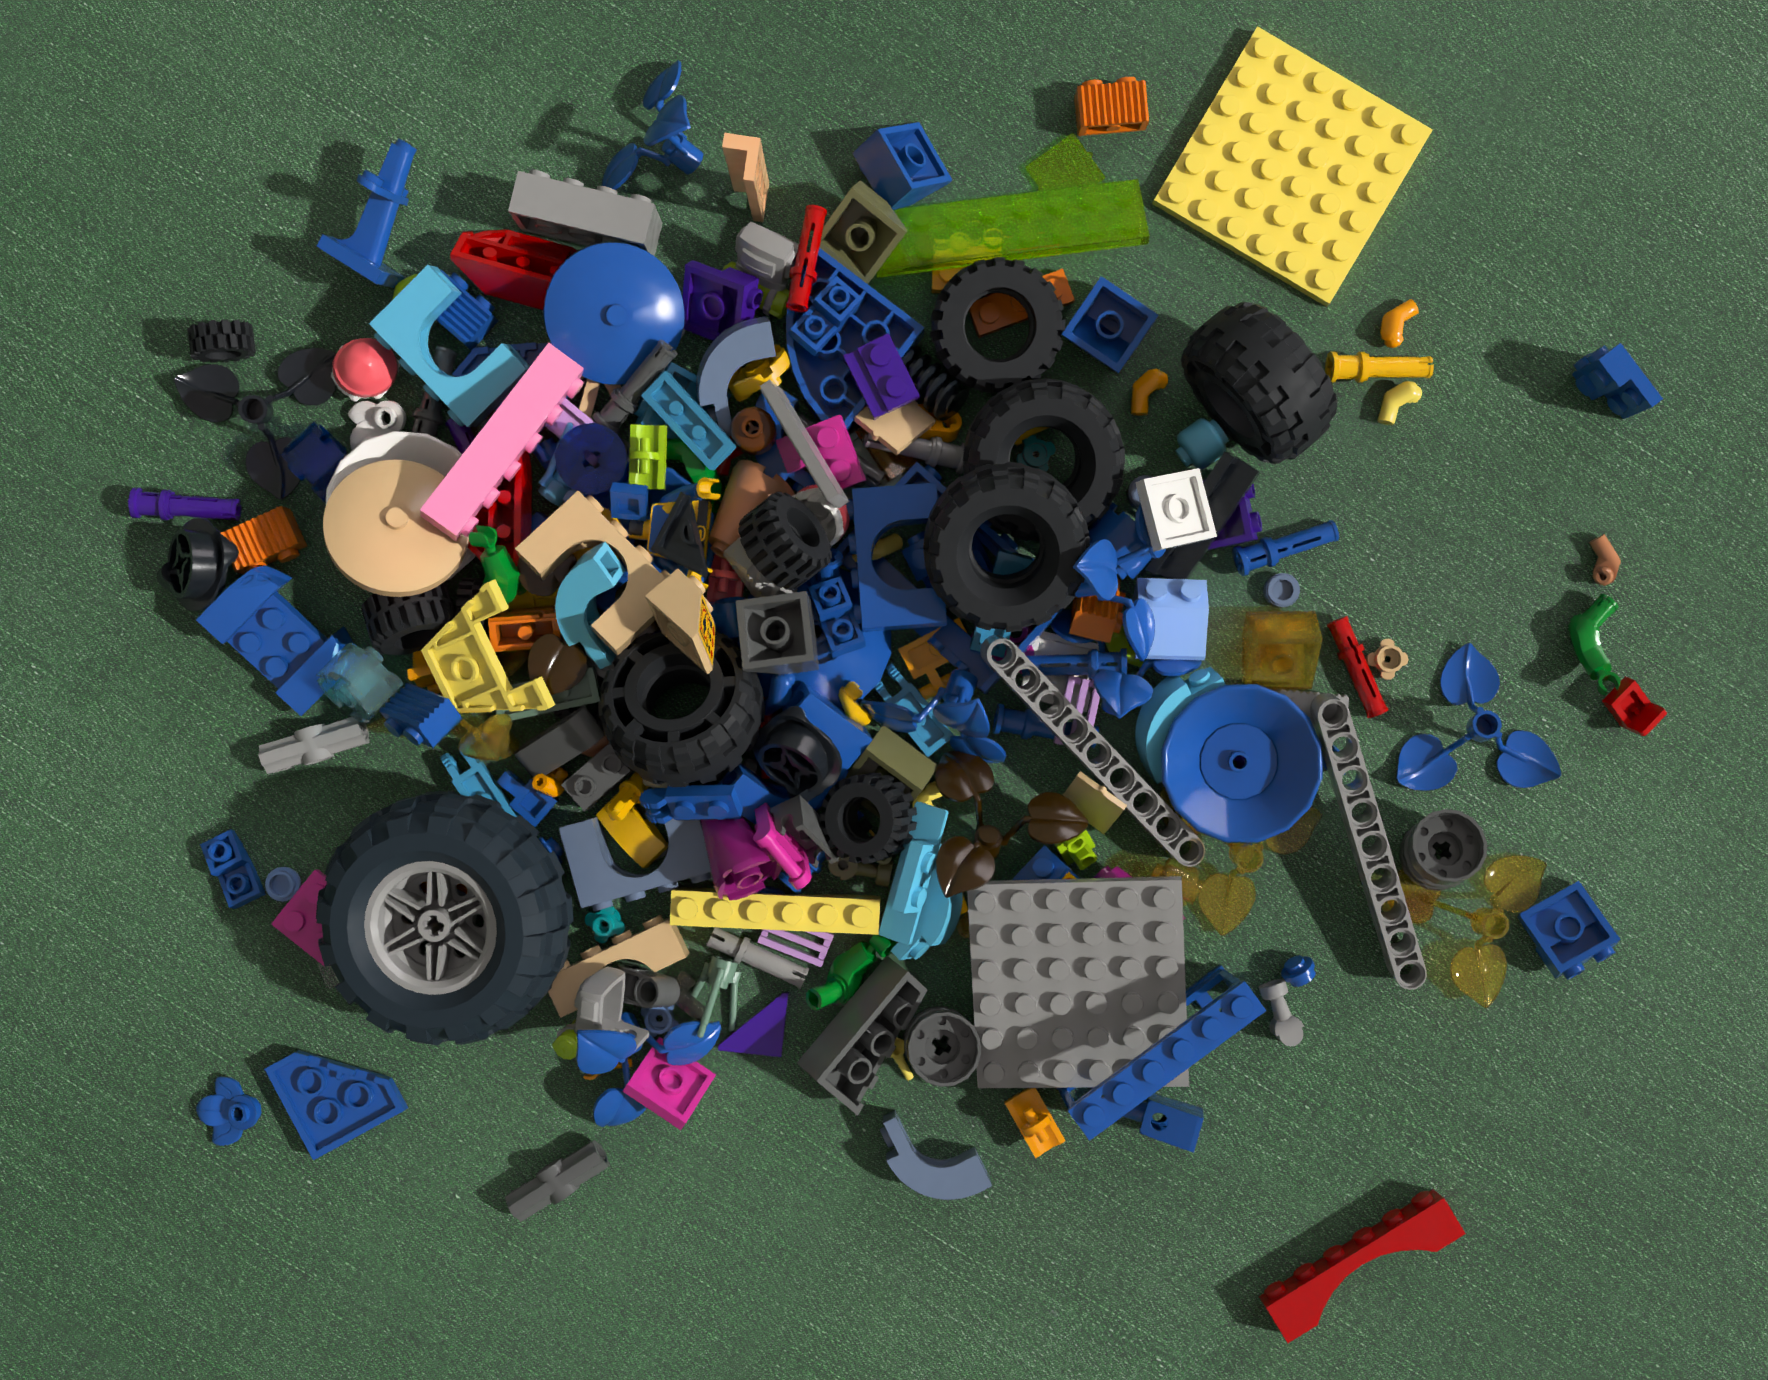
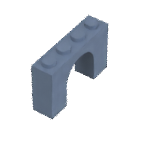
M597 817L560 827L559 831L581 908L592 905L593 911H598L613 906L612 900L623 896L626 902L646 897L645 890L655 887L658 888L659 893L678 888L677 881L690 878L692 884L711 879V870L701 821L671 819L665 823L669 841L668 852L659 868L648 874L628 872L614 861L608 849L602 824Z

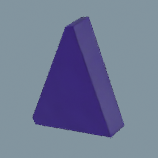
M783 991L766 1007L741 1025L724 1041L720 1042L718 1051L781 1057L789 992Z

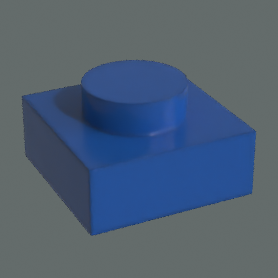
M612 482L610 489L611 518L646 521L648 516V486Z

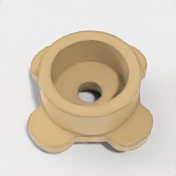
M1383 639L1380 642V647L1375 652L1367 655V663L1369 666H1375L1380 671V676L1383 679L1390 680L1394 678L1396 671L1408 663V655L1395 646L1393 640ZM1386 656L1390 657V662L1388 663L1385 662Z

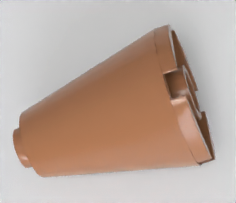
M750 460L738 461L732 469L708 538L712 545L711 550L717 556L726 559L723 556L724 551L740 537L738 531L740 520L770 495L776 492L788 493L791 496L795 495L792 488L783 478L775 474L772 479L763 473L766 467Z

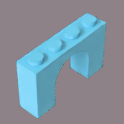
M427 265L369 324L376 331L374 337L388 350L394 349L401 357L399 359L401 366L411 375L417 374L426 383L423 386L424 390L436 401L441 399L450 408L447 413L461 427L464 425L467 427H477L509 395L530 365L510 344L501 343L474 371L467 375L454 377L442 371L435 364L429 352V331L434 321L462 293L438 267Z

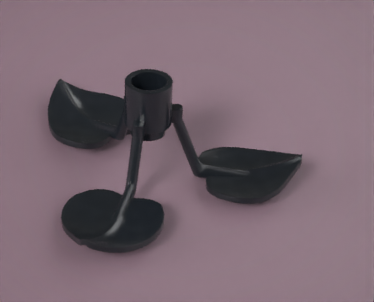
M308 348L290 354L282 361L278 369L279 380L289 388L275 395H269L266 398L248 395L242 400L236 399L235 397L240 391L238 378L229 368L218 364L200 366L192 371L176 376L174 382L185 404L202 419L210 422L226 421L232 415L234 404L237 405L239 415L243 420L258 425V429L265 434L269 442L261 441L252 445L246 455V469L257 485L270 492L277 499H284L295 490L301 481L305 469V456L301 446L295 439L283 437L275 441L274 435L266 426V423L273 416L272 403L286 398L293 393L300 403L309 406L320 405L328 401L336 390V385L331 377L332 362L336 353L322 348Z

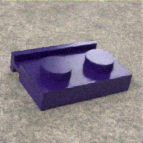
M889 333L857 348V350L849 354L843 355V359L874 420L919 398L920 395Z

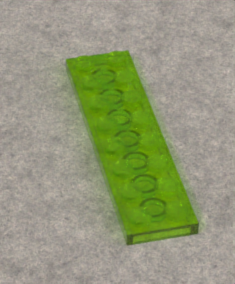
M1138 179L893 210L908 232L876 275L879 278L967 267L974 262L983 259L989 260L994 257H1005L1006 260L1013 261L1015 259L1024 260L1146 245L1149 243L1150 235Z

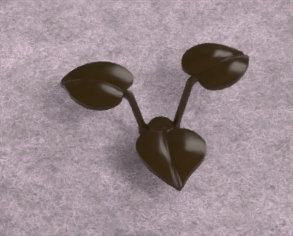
M574 554L570 555L546 579L542 580L519 557V580L529 593L541 597L550 596L557 588L559 589L562 581L577 560ZM627 582L620 586L616 591L614 598L615 602L623 594ZM656 620L638 637L646 633L651 635L660 630ZM545 634L538 638L530 649L528 658L530 680L542 676L551 696L569 690L576 686L585 676L587 671L586 655L579 646L572 645L569 647L565 640L562 641L556 635Z
M960 751L946 752L941 756L935 773L937 789L946 799L954 802H964L973 797L977 821V831L975 832L973 844L965 837L955 836L945 841L938 851L936 860L937 879L946 898L961 892L977 889L988 883L994 874V861L999 856L1001 845L1006 846L1009 839L1024 824L1029 823L1028 834L1031 839L1043 844H1058L1071 840L1083 833L1088 827V820L1070 799L1058 793L1045 792L1030 800L1027 808L1029 816L1022 817L1003 836L995 826L983 824L979 793L990 791L994 784V775L987 762L979 756Z

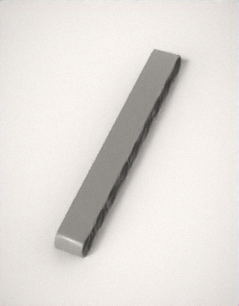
M999 635L986 638L981 644V657L999 678L1086 769L1107 788L1108 792L1127 805L1125 809L1172 858L1187 867L1199 864L1205 856V845L1199 837L1012 641ZM1003 643L1007 650L1005 657L1000 661H993L991 656L992 649L997 644ZM1022 669H1028L1030 672L1028 683L1024 686H1017L1015 681L1017 673ZM1046 694H1052L1054 699L1053 705L1050 709L1041 711L1039 706L1040 699ZM1075 719L1077 728L1074 733L1064 735L1063 726L1066 721ZM1098 743L1100 745L1098 756L1089 760L1087 758L1088 748ZM1122 768V779L1117 783L1111 784V773L1115 769ZM1145 792L1146 800L1144 804L1135 808L1133 805L1134 798L1139 793ZM1163 817H1168V826L1162 831H1157V822ZM1186 841H1191L1190 850L1186 854L1180 855V846Z
M1322 693L1313 699L1310 712L1317 736L1322 745V753L1389 973L1401 987L1408 990L1417 989L1425 982L1427 971L1351 714L1347 705L1334 694ZM1329 704H1336V714L1330 719H1323V709ZM1339 737H1346L1347 743L1344 749L1334 752L1332 750L1333 742ZM1349 770H1356L1355 780L1349 784H1342L1343 775ZM1363 802L1366 803V809L1363 814L1352 816V810L1355 805ZM1375 835V843L1369 848H1362V841L1367 836ZM1385 868L1382 878L1371 880L1372 873L1376 869ZM1394 900L1395 903L1391 910L1381 912V907L1386 901ZM1404 932L1401 941L1393 944L1390 943L1394 934ZM1413 964V968L1408 974H1400L1401 969L1405 965Z

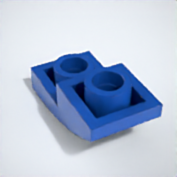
M836 276L817 295L812 306L789 329L788 334L815 357L856 310L863 298Z
M841 576L809 586L808 591L832 657L835 658L866 647L865 638L858 621H855L853 604Z
M230 829L200 844L210 873L218 877L229 908L237 909L266 895L257 871L234 830Z

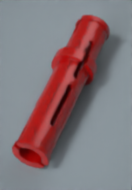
M807 205L805 207V217L799 238L795 265L790 268L789 277L792 280L786 308L795 312L808 311L812 284L817 281L818 274L815 268L821 245L824 220L827 215V210L818 205ZM810 231H813L810 252H807ZM807 265L803 287H800L803 266Z
M1344 616L1326 625L1339 650L1336 653L1338 659H1343L1366 711L1367 718H1372L1387 712L1389 709L1386 707L1375 678L1362 652L1365 650L1363 643H1358L1348 616Z

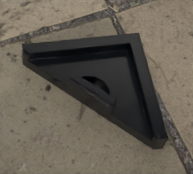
M680 492L651 551L706 578L708 569L690 496Z

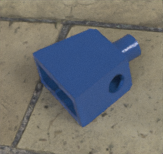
M1157 1094L1151 1095L1147 1102L1143 1101L1123 1116L1141 1122L1140 1134L1193 1153L1204 1120L1203 1108ZM1155 1113H1162L1167 1118L1162 1122H1158L1152 1116Z

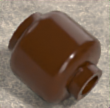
M758 407L745 408L739 411L732 420L730 427L731 437L738 446L737 448L743 453L752 456L762 455L775 444L777 437L776 424L772 416L764 409Z

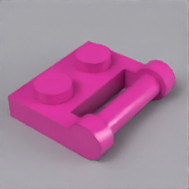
M765 802L755 809L757 824L754 826L756 833L753 836V840L760 848H765L788 874V881L797 890L802 889L812 878L806 849L787 831L782 836L776 830L774 817L770 814V807Z

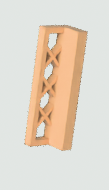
M724 133L722 148L733 190L747 193L753 221L763 222L769 179L761 139Z

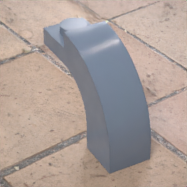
M766 316L745 320L726 329L711 343L699 365L696 379L698 403L700 406L712 404L713 407L707 408V414L728 436H731L730 427L732 421L727 400V389L733 374L748 362L776 356L771 324Z
M896 1110L883 1116L885 1127L880 1129L881 1134L889 1148L895 1146V1149L886 1153V1161L894 1174L909 1188L935 1199L954 1200L975 1195L992 1186L990 1176L975 1147L950 1159L939 1160L927 1157L920 1153L912 1144Z

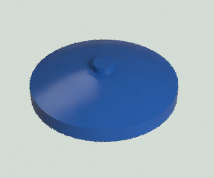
M598 243L572 254L558 267L552 276L544 298V323L551 344L584 368L583 377L603 384H625L658 344L659 340L667 342L673 347L672 350H676L684 328L683 299L673 275L655 256L641 248L625 243Z

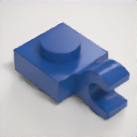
M511 770L505 771L497 780V783L515 797L509 806L536 827L559 799L535 790L532 786L533 778L525 785Z

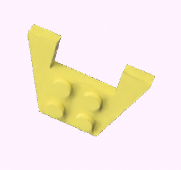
M496 580L485 583L479 589L480 591L471 600L466 602L461 611L450 622H447L421 650L443 697L449 698L459 713H483L494 710H509L513 712L523 711L524 709L542 711L555 705L542 676L512 688L488 639L481 621L509 609Z

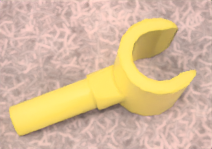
M896 1037L894 1043L896 1048L891 1058L898 1064L905 1079L909 1081L914 1076L903 1056L905 1051L904 1041Z

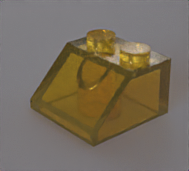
M1246 612L1242 633V684H1258L1271 690L1312 689L1323 639L1316 612Z

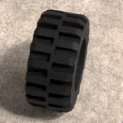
M994 257L993 259H983L964 267L946 283L935 301L930 320V334L939 362H942L946 371H949L952 377L960 380L961 384L982 392L998 393L1016 383L1039 379L1042 377L1041 374L1052 366L1055 361L1054 357L1061 350L1063 344L1061 334L1062 331H1065V320H1062L1061 310H1063L1061 299H1057L1054 293L1056 289L1050 281L1047 282L1041 276L1043 273L1035 267L1030 268L1026 266L1025 262L1017 259L1012 261L1006 260L1005 257ZM991 293H1002L1015 298L1024 307L1029 320V332L1024 345L1014 355L1005 359H990L980 355L971 347L965 334V319L968 310L977 299Z

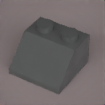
M807 591L736 601L744 672L785 675L819 670L812 602Z

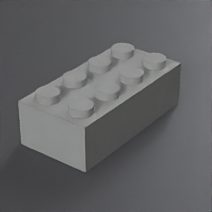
M531 169L529 173L517 172L508 209L511 217L521 231L586 247L605 242L625 243L641 248L653 256L656 253L663 224L655 204L651 203V199L639 194H631L630 198L617 195L618 192L606 186H597L596 190L584 187L581 181L572 178H563V181L550 179L549 174Z

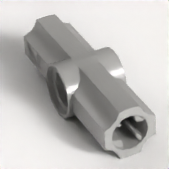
M361 715L352 716L328 725L318 724L295 731L292 736L260 745L258 755L261 765L267 774L277 773L297 765L304 764L305 766L335 757L334 754L369 744V731Z

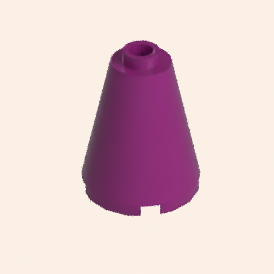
M742 815L741 819L700 820L714 889L720 899H723V895H727L729 900L748 897L765 888L763 881L769 876H772L773 880L779 876L782 867L765 848H760L753 840L756 832Z

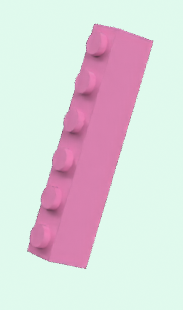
M548 343L422 506L420 516L454 541H457L461 535L468 537L479 522L475 516L484 506L489 509L501 492L497 490V487L505 478L510 481L520 469L522 464L518 460L525 451L531 454L543 437L538 433L546 423L552 426L564 410L560 407L567 396L573 399L584 384L580 379L584 368Z

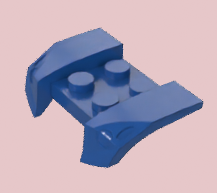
M266 565L250 569L231 584L196 621L221 644L228 642L278 688L275 693L302 716L347 669L357 650L344 626L328 639L278 593L292 577Z

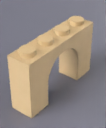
M577 491L523 540L515 550L518 556L544 580L576 551L595 547L606 541L614 554L624 563L628 572V581L621 597L591 624L592 631L618 656L656 620L645 595L670 574L666 570L660 573L651 564L654 559L649 552L640 544L635 548L626 539L629 534L618 521L614 519L610 523L601 514L604 508L592 495L589 494L585 498Z

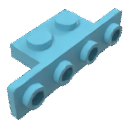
M916 802L914 805L917 809V815L912 816V821L917 822L916 830L909 831L913 838L910 843L903 845L905 849L901 851L879 929L880 936L905 945H910L913 941L949 814L947 810L923 802Z

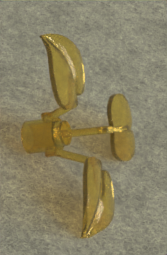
M530 649L495 652L507 678L523 665L529 656ZM507 714L494 715L484 723H481L479 727H473L464 719L459 723L468 730L458 745L459 751L465 756L498 761L511 756L520 745L517 738L510 731L512 719Z
M1163 787L1159 795L1161 799L1198 835L1199 832L1174 810L1166 789ZM1311 806L1289 830L1266 839L1267 846L1272 851L1284 855L1300 850L1307 843L1315 826L1322 818L1321 812ZM1163 817V822L1167 827L1169 822L1168 817ZM1263 841L1256 844L1224 842L1230 847L1229 858L1237 868L1232 869L1229 876L1223 873L1210 875L1199 888V906L1216 931L1222 936L1234 930L1245 919L1254 904L1256 891L1253 881L1246 876L1236 875H1244L1245 872H1255L1262 866L1264 861L1262 853L1264 849Z
M1511 855L1494 861L1484 875V885L1493 893L1490 897L1493 909L1482 907L1475 910L1474 913L1437 901L1442 891L1424 889L1413 883L1403 869L1398 871L1412 923H1425L1429 921L1435 906L1471 919L1472 929L1477 934L1483 936L1475 941V948L1464 947L1455 954L1451 961L1450 974L1454 984L1460 991L1472 998L1480 1006L1488 1008L1501 990L1506 975L1507 962L1505 954L1499 946L1483 944L1486 942L1492 943L1493 939H1500L1508 932L1509 920L1504 914V910L1522 912L1534 904L1540 892L1542 877L1547 863L1524 855ZM1388 900V904L1393 908L1394 900Z

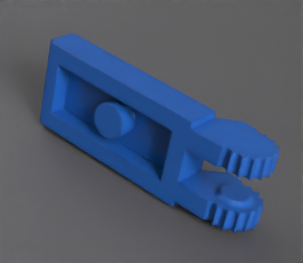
M733 785L667 786V788L644 790L641 796H639L642 807L648 808L645 813L647 819L655 824L657 822L665 824L671 819H741L743 812Z

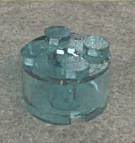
M353 643L346 644L316 674V676L320 677L317 683L326 696L339 708L344 704L353 710L350 716L363 723H369L380 712V708L390 701V697H394L395 692H398L403 686L402 680L381 664L384 659L378 651L370 646L363 650Z

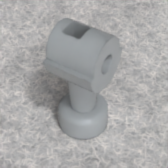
M1276 979L1260 985L1258 988L1262 999L1270 1000L1274 1015L1269 1025L1270 1032L1286 1046L1298 1045L1303 1039L1302 1027L1305 1026L1302 1021L1291 1014L1284 999V995L1288 993L1285 980Z

